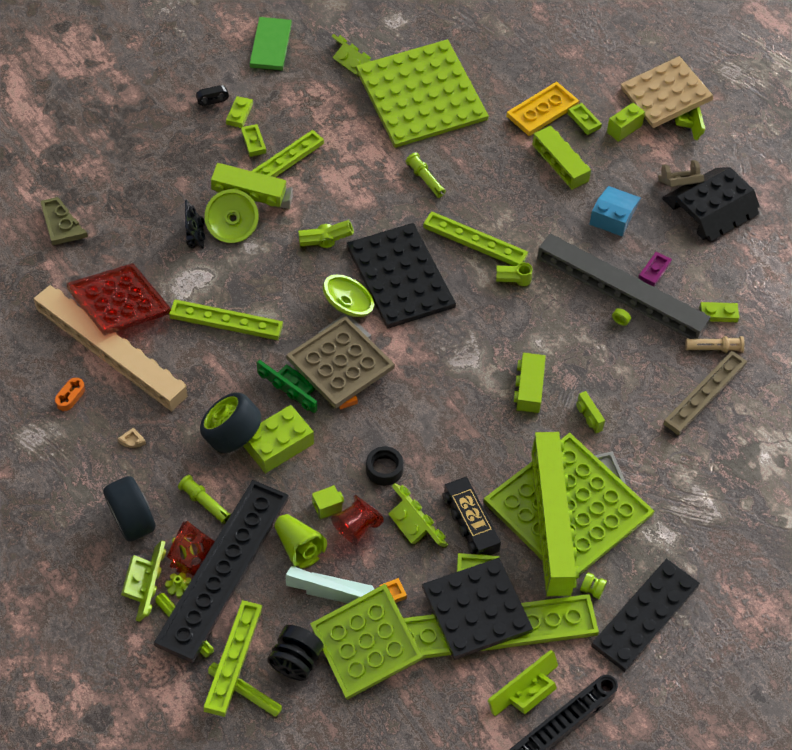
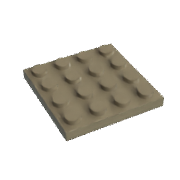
M346 316L286 355V359L335 409L395 369V364Z

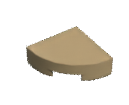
M132 428L118 438V442L121 445L129 448H137L146 444L145 439L135 428Z

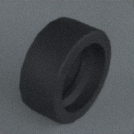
M382 446L373 449L368 454L366 473L372 482L377 485L387 486L398 482L402 477L404 462L399 451L392 447ZM382 458L391 459L396 463V469L387 474L379 473L374 470L373 463Z

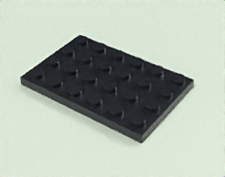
M414 223L347 242L350 255L368 291L372 295L387 329L456 308V302Z

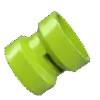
M588 572L580 591L591 593L594 598L600 599L607 580L595 578L594 574Z

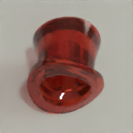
M355 494L353 496L354 502L351 506L333 515L331 521L342 536L352 544L357 545L367 530L371 527L377 528L382 525L384 518L375 508Z

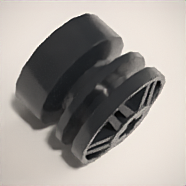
M286 625L277 638L278 644L273 646L267 661L280 674L293 680L306 681L310 676V671L314 668L313 662L318 660L324 644L320 638L309 630L296 625Z

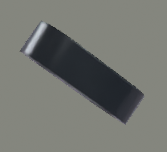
M219 85L199 90L196 93V98L199 105L207 106L226 101L229 98V94L225 86Z

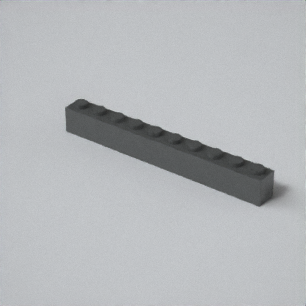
M550 233L539 246L537 259L689 339H700L708 327L710 316L658 290L639 278L631 276L623 270L610 265L608 262L593 256L591 253L579 249L560 237Z

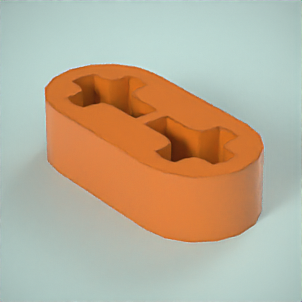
M70 379L56 395L55 402L59 410H70L84 394L85 385L82 379Z

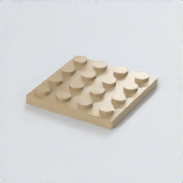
M680 56L621 83V89L631 102H634L645 111L644 118L652 128L713 100V94Z

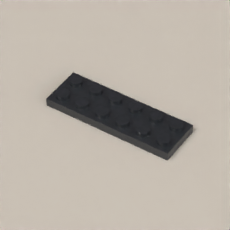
M666 558L596 637L591 647L623 672H626L699 587L700 583Z

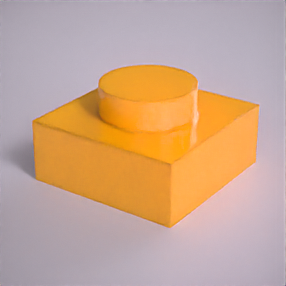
M399 578L384 583L387 585L395 603L407 599V594Z

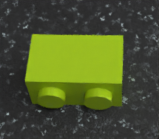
M634 102L609 118L607 133L618 142L643 125L645 111Z

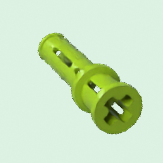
M418 153L410 154L405 161L406 164L412 167L416 176H420L437 198L442 197L446 190L430 173L428 165L422 162Z
M191 475L185 476L178 484L180 491L184 490L192 501L199 502L222 524H226L225 519L228 521L231 514L205 492L204 486H199Z

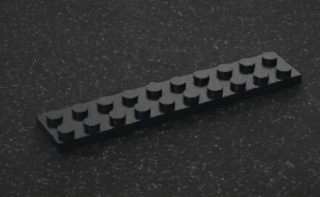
M255 480L251 481L154 641L155 647L188 662H194L289 499L288 494Z

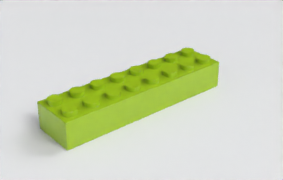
M535 432L531 451L546 596H571L573 588H576L577 585L576 578H579V566H575L577 548L573 547L572 543L575 540V531L570 526L573 515L572 510L568 509L570 492H566L568 475L564 474L566 457H562L564 440H560L559 432Z

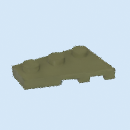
M58 197L40 201L52 246L88 237L85 229H82L76 218H73L67 207Z

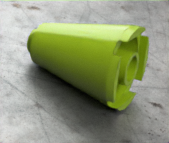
M289 514L281 515L277 518L274 528L292 564L295 567L299 566L304 569L316 563L320 559L318 557L319 554L326 551V538Z

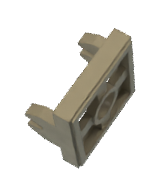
M691 160L690 170L671 173L669 165L664 164L661 168V174L658 175L659 181L670 187L704 181V175L700 174L699 161Z

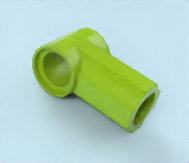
M522 262L517 266H497L496 282H516L520 286H528L532 282L533 268L526 262Z

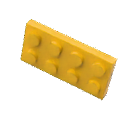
M556 81L507 111L506 117L528 136H531L566 114L569 108L579 104V100Z

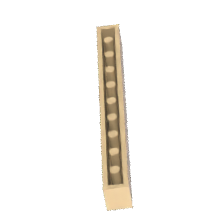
M49 285L33 298L36 310L171 412L188 397L187 386L182 380L174 378L170 371L162 369L154 359H149L140 349L134 348L127 339L119 337L112 328H107L100 319H95L91 316L87 309H82L73 299H68L60 289H55Z

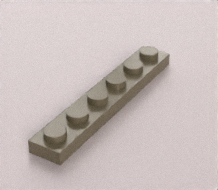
M731 351L664 420L663 425L677 435H680L746 366L747 361Z

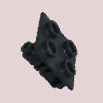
M186 199V244L189 248H194L195 245L199 244L203 249L205 240L204 218L196 212L195 207Z

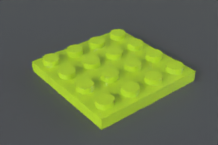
M386 584L310 623L315 635L324 644L323 652L347 700L424 659Z

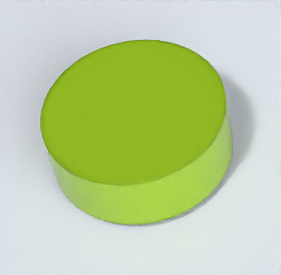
M620 308L615 309L612 314L613 320L622 326L628 325L631 320L630 314Z

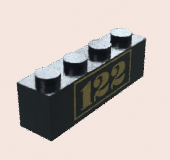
M467 476L445 484L444 493H442L443 500L446 504H449L454 521H458L462 537H466L470 553L492 555L500 552L501 541Z

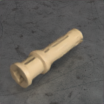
M724 336L721 339H686L685 342L686 350H721L723 353L728 351L743 353L745 345L743 336L739 338Z

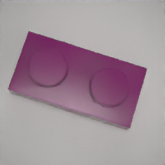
M655 252L638 278L655 287L670 266L672 259Z

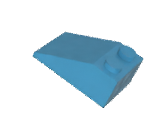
M608 186L598 198L592 210L589 225L623 237L641 197Z

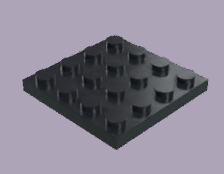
M500 558L422 584V589L454 660L533 632V627Z

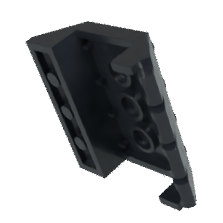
M731 167L714 168L703 174V182L683 185L662 198L673 210L681 206L699 224L697 234L703 240L707 237L709 242L731 231L734 227L747 222V219L750 220L759 215L758 208L760 205L754 189Z

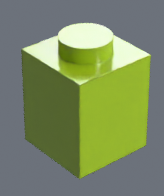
M335 485L312 493V504L319 519L342 512L344 497L341 491H337Z

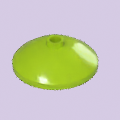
M236 189L221 191L214 195L206 206L205 224L209 232L219 241L225 243L244 241L253 234L258 225L259 212L257 205L243 191ZM232 216L237 217L235 221H231Z
M337 274L327 277L324 281V295L327 301L339 312L351 317H364L372 312L374 308L373 297L358 281L348 276Z

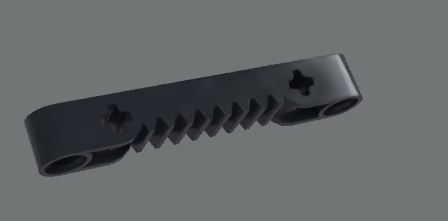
M611 675L600 676L509 750H550L552 747H555L565 736L575 731L584 721L597 714L614 699L618 688L617 680ZM601 687H608L611 691H604Z

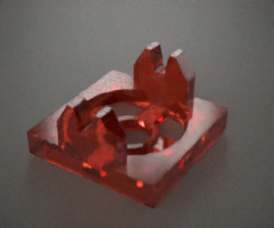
M184 521L167 554V557L172 560L170 568H177V573H190L194 576L215 541L188 521ZM184 537L191 538L190 542L184 539ZM191 544H195L197 547L196 555L190 552ZM180 545L186 548L187 556L185 560L180 555ZM198 557L201 559L199 564L190 565L193 558Z

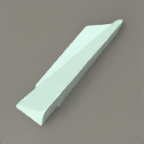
M291 566L286 573V586L306 590L308 595L344 603H350L374 590L372 585L313 572L310 573L295 566Z

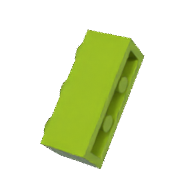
M523 353L522 360H518L517 371H520V375H516L515 387H519V389L515 391L513 401L517 403L516 410L540 412L546 355Z

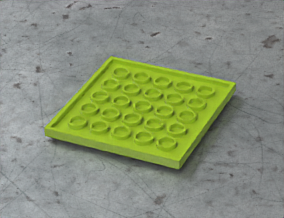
M448 39L356 65V71L394 148L483 122L489 118Z
M568 433L561 439L564 440L562 457H566L564 474L568 475L566 492H570L568 509L572 510L573 515L570 526L575 531V540L572 541L573 547L577 548L575 566H579V575H581L652 517L655 511L571 433ZM530 462L483 499V503L542 560L532 462Z

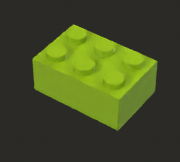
M289 405L261 422L255 435L243 447L266 474L314 444V431L294 407Z

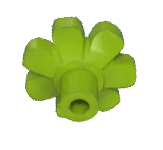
M182 572L179 575L173 573L170 575L171 580L165 582V587L168 589L169 595L172 596L176 593L177 598H181L183 592H185L190 584L191 578H186V574Z

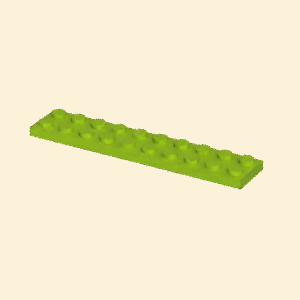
M590 594L521 603L533 627V632L481 651L598 636L599 630ZM434 614L404 618L424 659L451 655Z

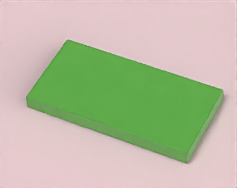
M259 17L250 68L283 71L292 20Z

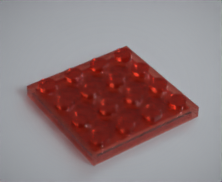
M133 263L67 283L68 291L104 336L169 315L171 311L169 305Z

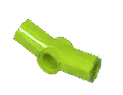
M349 219L335 225L322 224L317 229L298 231L300 246L320 245L323 248H330L335 244V241L354 234V229Z

